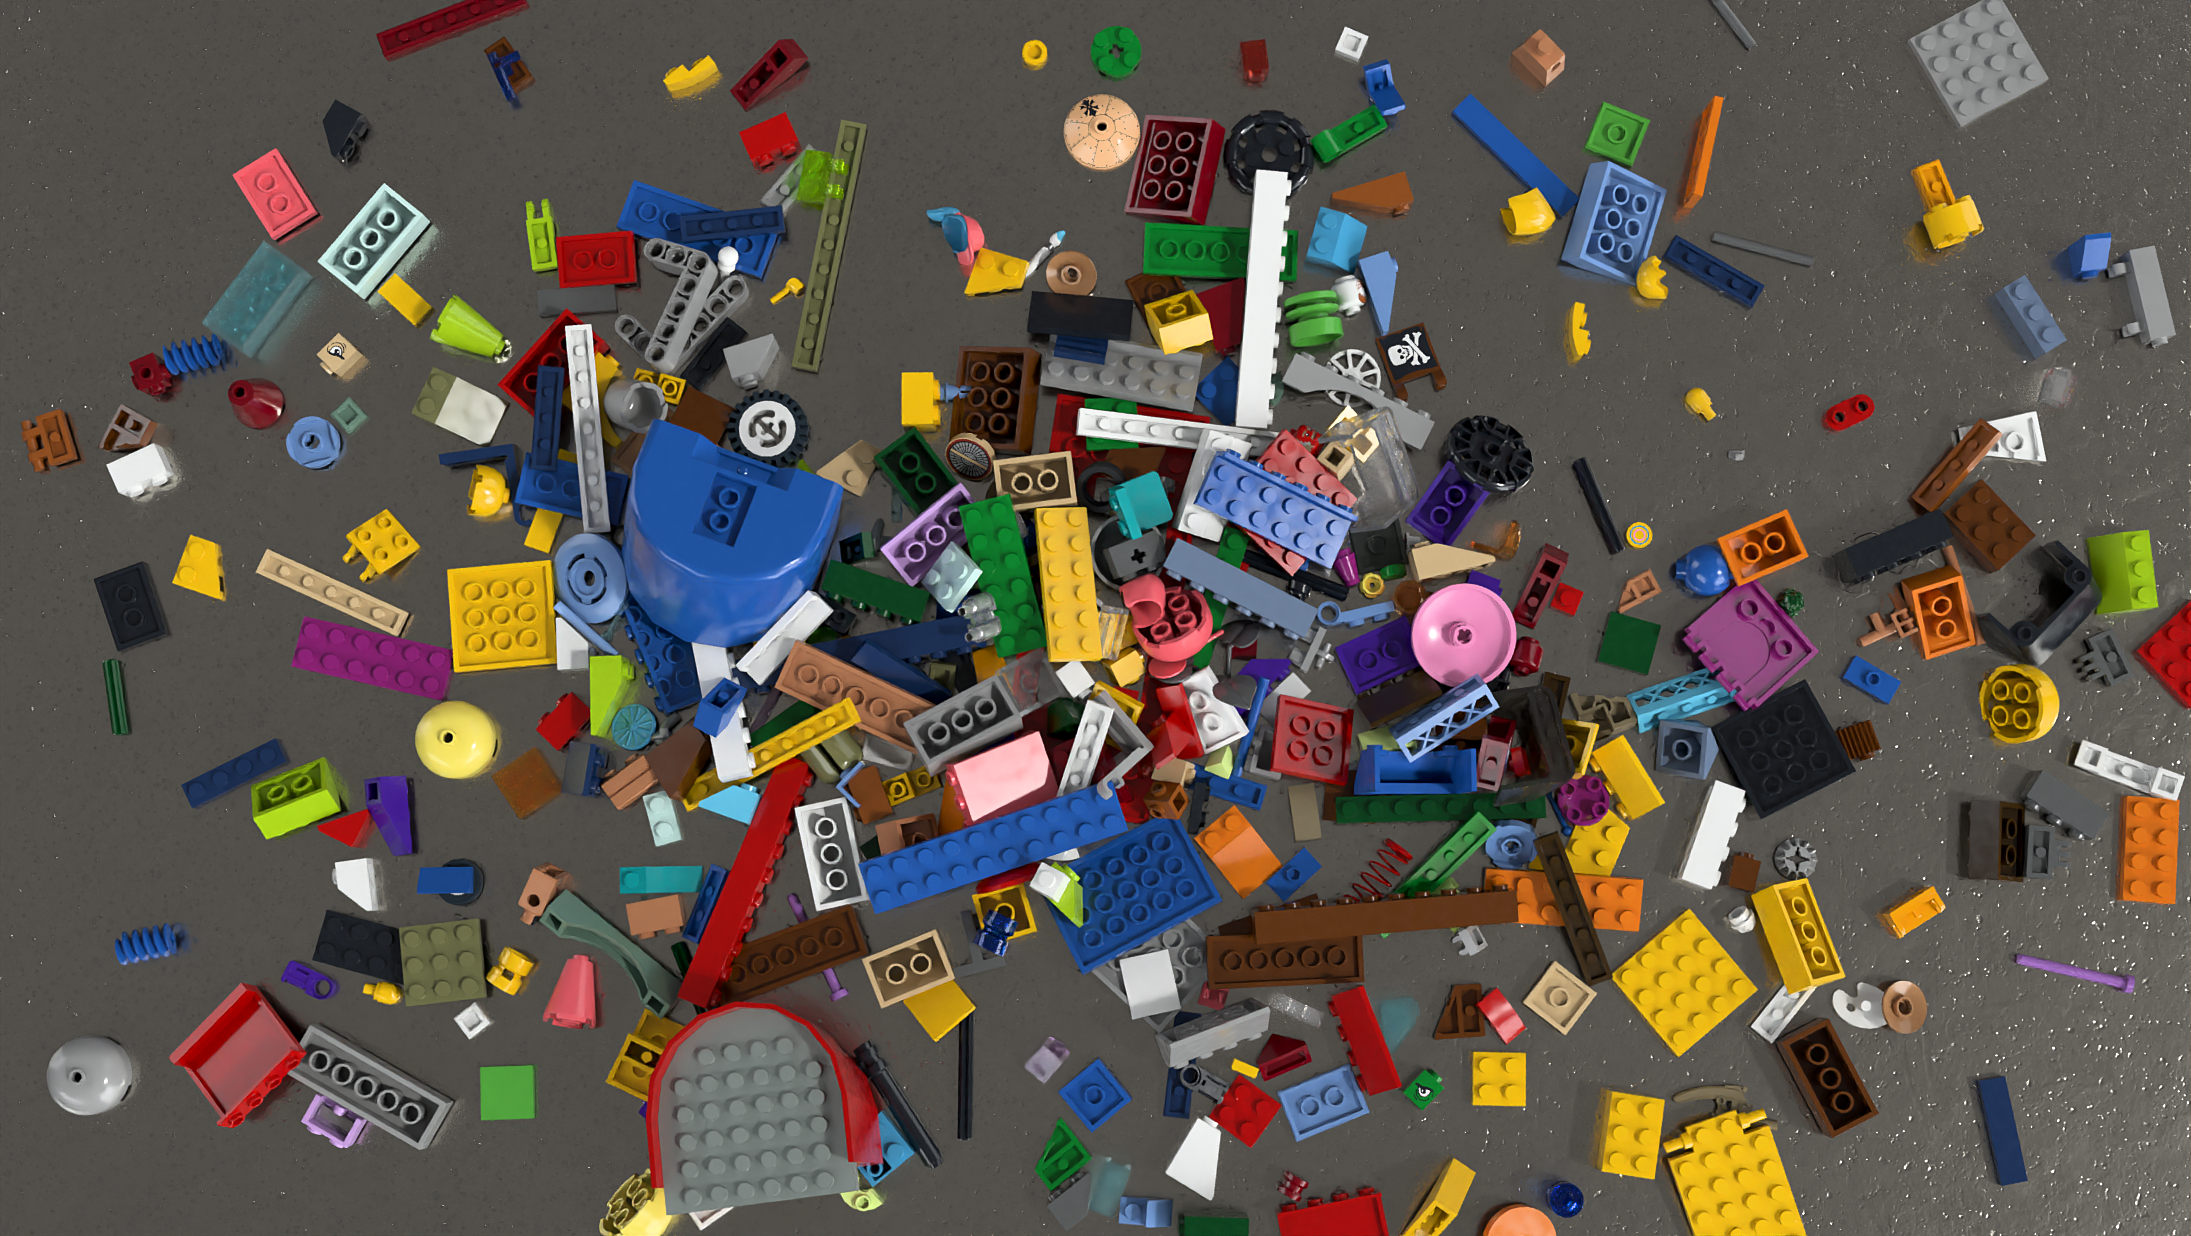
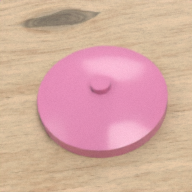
M1452 584L1435 591L1420 605L1412 623L1411 644L1414 655L1422 669L1438 682L1456 687L1478 673L1482 680L1487 683L1497 677L1508 665L1515 649L1516 626L1510 609L1494 592L1475 584Z

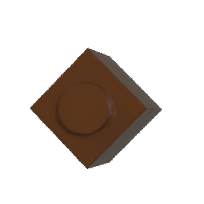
M1739 851L1738 855H1730L1723 886L1745 892H1754L1761 861L1754 860L1753 854Z

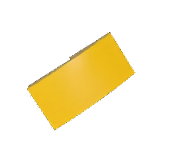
M708 55L704 59L700 58L694 62L690 71L683 64L678 68H672L666 74L663 82L669 91L681 90L705 80L714 74L718 68Z
M1575 302L1571 307L1569 316V343L1574 360L1579 361L1583 354H1588L1591 340L1587 339L1589 331L1579 329V327H1584L1587 313L1584 312L1585 304Z
M637 368L634 375L636 380L654 383L663 390L662 394L666 403L679 405L686 380Z
M925 766L882 782L891 806L944 787L939 773L930 777Z

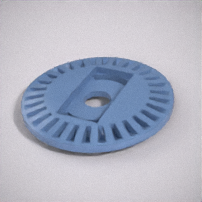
M595 533L578 534L562 544L555 556L552 567L554 591L557 599L585 623H600L611 619L624 605L629 589L621 552L609 539ZM583 553H585V558L576 561ZM588 570L595 575V583L592 586L587 585L584 580V575ZM605 592L604 596L597 602L595 598L600 597Z

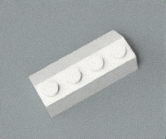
M1203 428L1171 527L1221 542L1228 520L1193 503L1216 451H1226L1227 448L1241 454L1240 459L1247 462L1253 444Z
M846 797L795 808L816 911L870 900L858 863L862 862L849 800Z

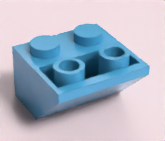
M884 1109L878 1113L883 1164L857 1167L872 1187L916 1152L909 1140Z

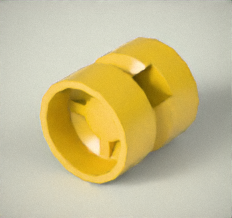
M505 946L497 958L499 964L493 965L485 978L499 989L515 995L522 984L521 977L528 975L534 962L520 952ZM506 968L513 972L514 975L511 977L503 971Z

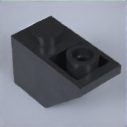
M335 99L322 122L331 155L343 164L345 159L351 157L358 137L365 133L368 120L362 113Z

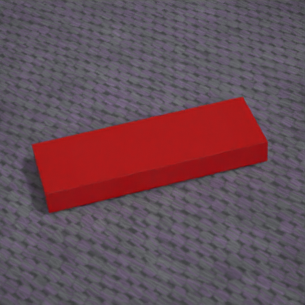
M1183 683L1158 686L1156 692L1165 717L1174 711L1193 734V737L1177 758L1184 760L1202 757L1205 752Z

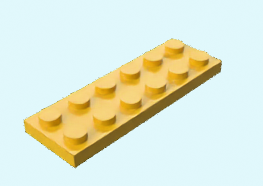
M1036 508L1034 510V521L1049 662L1100 661L1102 659L1087 508Z

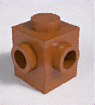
M1156 780L1143 798L1152 817L1158 819L1179 820L1190 802L1180 783Z

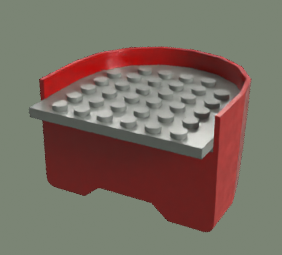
M735 1001L697 1015L668 1041L650 1077L646 1129L651 1186L656 1189H664L666 1216L860 1191L857 1167L883 1164L878 1109L866 1075L823 1029L776 1004Z

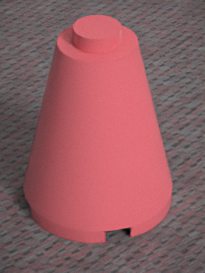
M573 955V959H567L543 1014L544 1022H547L550 1018L553 1019L552 1025L582 1029L583 1024H589L588 1029H595L593 963L588 961L589 957Z

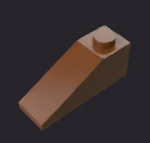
M1404 171L1331 193L1329 200L1332 205L1381 213L1394 212L1395 214H1401L1409 210L1414 198Z

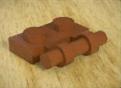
M58 409L36 416L38 427L33 428L31 420L20 423L23 430L21 432L22 440L26 442L29 451L27 457L29 463L33 464L35 472L45 470L43 460L48 458L49 465L53 467L78 459L63 410ZM41 436L44 449L39 450L36 439Z

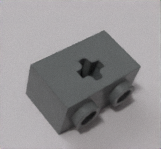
M1156 530L1143 534L1142 537L1135 540L1130 539L1102 550L1113 579L1121 577L1123 582L1137 577L1136 571L1143 568L1146 569V572L1160 568V562L1167 559ZM1139 553L1140 558L1132 561L1131 556Z

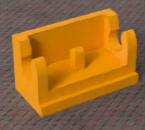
M1925 886L1884 912L1883 916L1896 936L1901 938L1936 914L1944 911L1946 907L1933 886Z

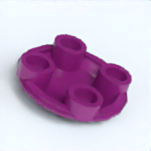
M1584 775L1578 780L1569 778L1562 784L1559 790L1558 807L1561 814L1570 823L1578 826H1590L1598 823L1607 814L1609 794L1602 781L1597 777Z

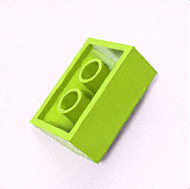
M2149 530L2121 532L2087 538L2090 571L2102 592L2101 603L2095 608L2096 615L2146 611L2158 607Z
M325 757L251 785L253 819L266 839L283 835L285 832L306 826L313 821L331 816L340 811L339 793Z

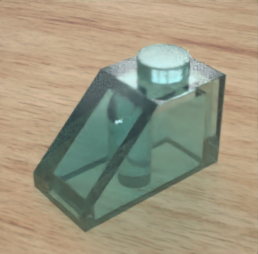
M1412 996L1379 1000L1385 1043L1390 1054L1397 1051L1417 1023L1416 1017L1420 1016L1418 1001H1413Z
M1106 1158L1088 1209L1113 1218L1131 1167Z

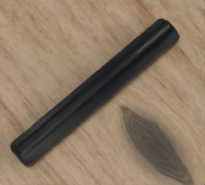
M1586 457L1577 459L1574 462V467L1611 553L1617 554L1625 550V544L1590 463Z

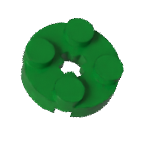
M1121 26L1107 27L1098 32L1091 45L1093 65L1098 71L1100 70L1110 78L1128 76L1134 71V68L1137 67L1141 59V44L1138 37L1130 28ZM1114 46H1118L1119 49L1123 50L1119 58H1115L1114 54H1109V51Z

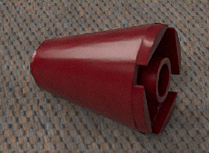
M250 378L237 380L230 385L228 398L235 417L243 425L262 429L273 425L280 418L284 397L281 390L272 381L265 378Z

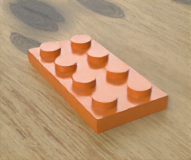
M2124 796L2119 900L2175 904L2180 800L2172 801L2164 798Z

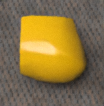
M1537 187L1527 190L1521 195L1509 198L1508 205L1510 207L1500 209L1504 224L1512 235H1533L1545 232L1556 220L1552 208Z

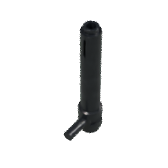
M868 1040L853 1050L856 1055L854 1057L857 1062L856 1065L866 1075L867 1079H871L925 1167H929L931 1171L943 1163V1155L888 1068L889 1063L885 1057L882 1058L880 1056L879 1047L877 1044H873L871 1040Z

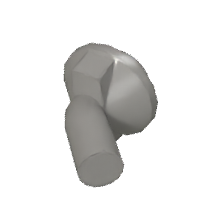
M673 712L661 723L659 730L651 736L650 740L654 741L656 746H659L673 735L669 730L681 718Z

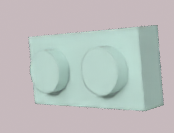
M665 790L643 796L656 847L683 840L672 799L668 797Z

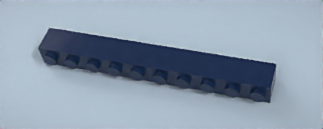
M970 614L811 645L866 672L868 671L851 661V655L866 638L899 659L906 661L909 665L922 662L921 658L931 656L932 660L947 657L946 653L956 651L957 655L971 653L972 648L979 647L977 639L971 642L965 639L966 633L973 631L975 628L974 618ZM736 659L735 663L737 664L741 659ZM785 662L762 685H759L747 672L740 671L737 667L732 668L733 678L738 677L740 686L746 688L747 692L755 691V694L770 692V687L776 685Z

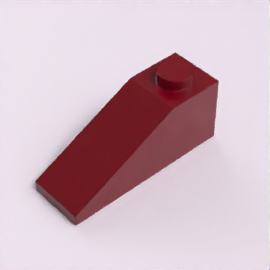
M794 39L778 40L730 92L741 106L748 110L791 77L806 62L808 57Z
M1545 543L1512 612L1515 621L1534 629L1568 563L1569 553Z

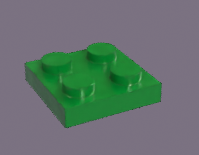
M1116 398L1085 399V409L1137 415V402ZM1086 436L1087 452L1139 448L1137 442Z

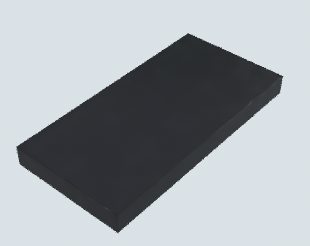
M1032 291L1027 332L1130 342L1134 300Z

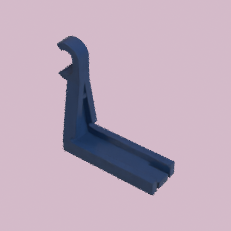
M506 444L439 454L440 465L444 466L508 457L504 461L515 521L522 526L532 524L531 519L522 520L520 512L522 504L515 503L521 477L517 445Z

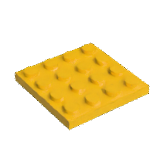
M551 560L447 569L455 673L557 664L556 610H554L555 594Z
M1689 908L1612 972V981L1676 1057L1681 1056L1758 990Z

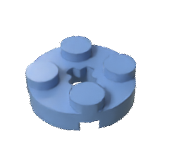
M316 416L305 417L298 420L293 425L294 427L291 432L288 433L286 438L288 453L304 467L312 469L324 467L339 455V433L327 420ZM312 436L320 440L315 449L307 446V442L311 441Z
M1503 819L1497 820L1494 823L1497 830L1485 841L1486 853L1493 859V863L1501 868L1518 869L1522 867V864L1528 861L1530 863L1535 859L1537 851L1532 840L1538 837L1532 825L1518 820ZM1515 841L1519 845H1514L1513 848H1508L1507 842Z

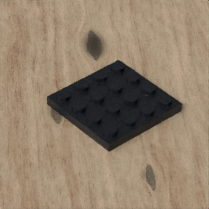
M1806 679L1767 698L1756 709L1753 710L1750 707L1746 711H1742L1711 727L1761 820L1857 772Z

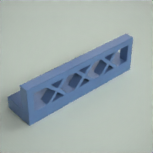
M1477 673L1389 728V731L1411 763L1499 708V705L1486 683ZM1486 695L1490 703L1481 709L1474 708L1476 700ZM1458 711L1466 712L1464 720L1459 723L1451 722L1455 713ZM1436 725L1444 726L1440 735L1436 737L1429 736L1431 728ZM1413 739L1421 740L1420 747L1411 753L1405 746V744Z

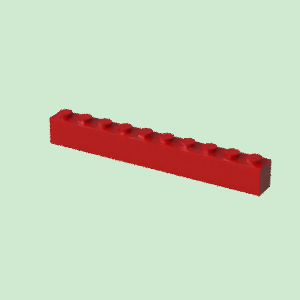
M791 758L774 768L677 997L708 1010H712L713 1006L716 1007L722 995V992H720L723 982L728 981L732 973L730 965L733 958L738 957L743 946L741 940L744 932L748 933L753 923L751 916L754 909L759 908L763 900L762 890L765 883L769 884L774 873L772 869L776 859H780L783 853L784 845L782 843L785 836H789L793 830L795 808L803 806L805 789L813 783L815 773L806 762Z

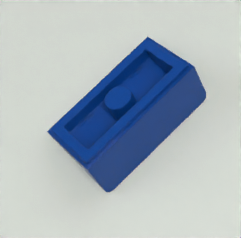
M420 867L417 894L473 893V867Z

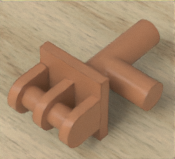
M1906 607L1890 614L1889 617L1892 623L1885 625L1879 611L1870 615L1876 630L1859 637L1863 647L1895 632L1902 639L1919 631L1918 627L1915 628L1912 623L1914 621L1913 617H1909L1907 612L1909 608ZM1900 615L1903 620L1900 623L1896 618V616ZM1905 625L1907 629V632L1903 633V630L1901 628V626Z

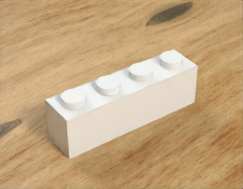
M1717 780L1710 781L1677 876L1678 880L1705 890H1712L1713 886H1717L1721 876V872L1718 869L1721 861L1725 862L1729 854L1730 848L1727 847V843L1730 837H1734L1738 827V823L1735 822L1738 812L1742 813L1747 799L1744 798L1745 790Z

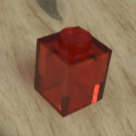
M1265 39L1240 42L1239 56L1243 79L1249 78L1250 81L1264 79V76H1268L1269 73Z

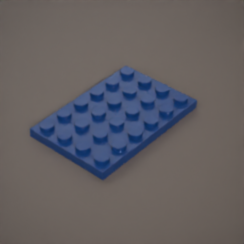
M1154 818L1067 865L1080 877L1077 883L1083 888V925L1081 928L1076 926L1046 896L1042 895L1083 975L1223 901L1180 818L1179 820Z

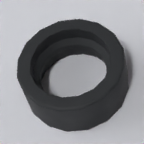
M1097 461L1089 464L1080 474L1076 482V494L1081 504L1088 510L1095 513H1106L1113 510L1109 500L1105 502L1097 501L1088 494L1087 481L1089 477L1095 473L1102 472L1110 475L1115 480L1116 485L1127 480L1117 465L1106 461Z

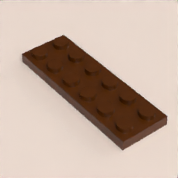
M849 904L743 944L738 957L733 958L730 965L732 973L728 981L723 982L721 986L720 1005L724 1006L735 1001L742 1002L870 954L853 905Z
M1253 934L1205 936L1207 987L1209 990L1365 982L1362 935L1256 944L1253 942Z

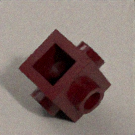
M152 352L129 362L134 374L131 376V380L137 390L147 395L155 396L165 392V388L172 385L169 378L172 374L166 367L165 362L163 363L162 358Z

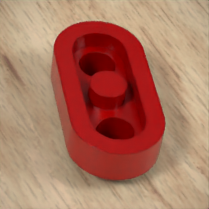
M1864 394L1853 396L1829 408L1823 417L1824 424L1830 431H1843L1869 418L1875 409L1874 402L1869 396ZM1858 403L1865 405V411H1861L1858 408ZM1835 414L1842 415V422H1838L1835 419Z

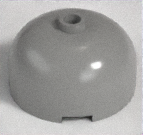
M88 1035L77 1037L63 1044L52 1056L47 1068V1087L53 1100L64 1110L76 1115L100 1114L109 1111L121 1102L128 1086L131 1085V1062L127 1053L120 1045L104 1036ZM82 1076L81 1081H76L75 1077Z

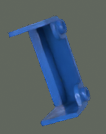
M1367 745V749L1361 751L1354 781V794L1436 795L1477 791L1476 749L1458 750V746L1455 745L1442 746V751L1427 752L1410 763L1403 751L1383 750V745Z

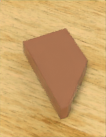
M1650 569L1625 582L1617 608L1618 613H1622L1662 592Z

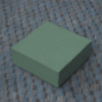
M350 397L330 414L348 434L368 418Z

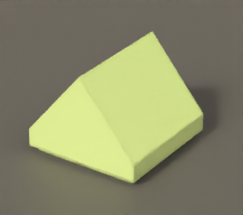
M1229 745L1212 751L1204 770L1229 779L1236 759Z

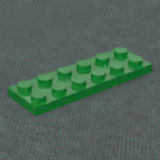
M1145 222L1143 275L1230 280L1244 277V280H1246L1250 228ZM1283 230L1287 231L1286 247L1282 246L1281 256H1285L1284 272L1279 273V282L1296 283L1298 230Z
M1010 493L959 506L972 560L983 571L978 578V583L982 596L987 597L990 602L989 606L985 608L988 621L994 622L997 627L992 636L998 658L1046 647L1045 624Z

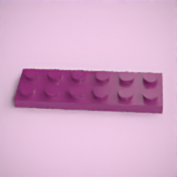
M304 616L291 666L444 701L454 663L453 650Z

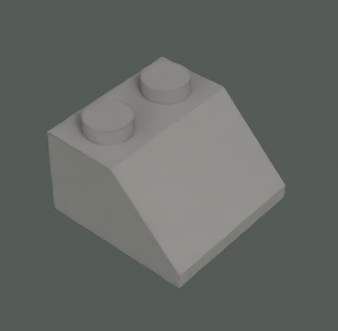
M773 334L723 349L731 377L738 388H753L758 385L759 381L764 379L780 349Z

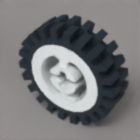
M765 389L761 393H758V391L752 392L753 395L750 397L746 395L742 398L744 401L741 404L737 403L735 405L736 410L731 412L729 416L731 420L728 422L727 428L729 433L727 434L734 452L777 468L790 467L789 464L793 461L796 463L799 460L798 456L800 454L803 455L805 452L804 447L806 444L808 445V434H810L808 420L802 408L795 399L793 400L786 393L781 394L777 390L770 392L769 389ZM766 414L775 415L773 418L764 417L761 420L769 429L772 428L779 438L782 435L781 425L786 424L787 427L784 439L778 445L769 448L762 446L764 444H775L776 441L769 433H765L758 423L755 428L757 435L753 438L751 437V428L754 422Z

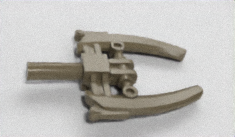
M1735 1085L1697 1087L1674 1095L1673 1099L1677 1103L1699 1099H1715L1717 1109H1715V1113H1711V1117L1723 1114V1105L1726 1101H1731V1110L1735 1109L1737 1114L1743 1112V1105H1747L1744 1093L1748 1091V1088ZM1762 1119L1751 1123L1748 1128L1754 1129L1767 1124L1770 1130L1777 1131L1778 1121ZM1672 1130L1671 1136L1676 1139L1679 1138V1134L1684 1132Z

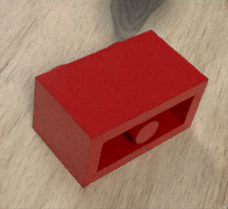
M786 112L739 132L754 166L758 164L759 166L767 165L773 161L774 157L781 154L783 156L790 155L800 146Z
M574 692L563 694L556 702L557 707L551 713L546 712L538 720L539 726L535 729L560 752H563L569 746V742H573L591 723L590 706Z

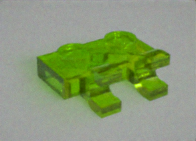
M806 149L796 199L800 202L823 205L825 197L843 200L844 189L840 188L839 184H828L830 173L848 175L849 165L844 164L845 161L842 159H832L833 155L830 152Z

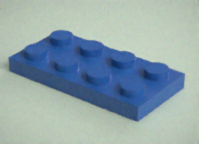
M526 452L515 503L583 518L578 464L558 459L557 471L530 469L531 453ZM605 470L610 525L617 526L629 475Z

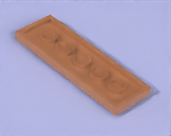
M799 639L795 640L774 687L821 710H825L850 697L861 719V722L855 724V726L916 755L917 752L903 723L937 706Z

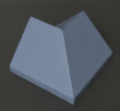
M1661 719L1659 723L1655 771L1702 780L1706 779L1719 751L1711 728L1698 720Z

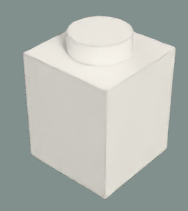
M1042 862L1029 886L1036 892L1058 903L1070 878Z

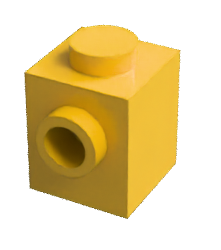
M1127 647L1100 660L1110 682L1120 688L1126 684L1139 680L1140 675L1146 672L1142 664L1145 662L1143 655L1138 649Z

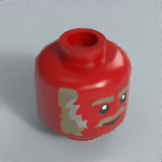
M1304 424L1300 425L1297 430L1292 428L1289 433L1317 459L1325 444L1322 442V434Z

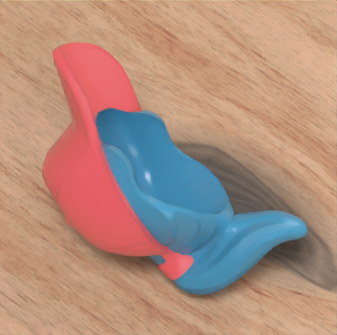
M954 207L927 210L926 214L930 219L942 222L944 236L952 245L953 252L957 253L959 263L962 265L971 264L974 260V253L980 250L984 244V234L979 223L973 218L961 214Z

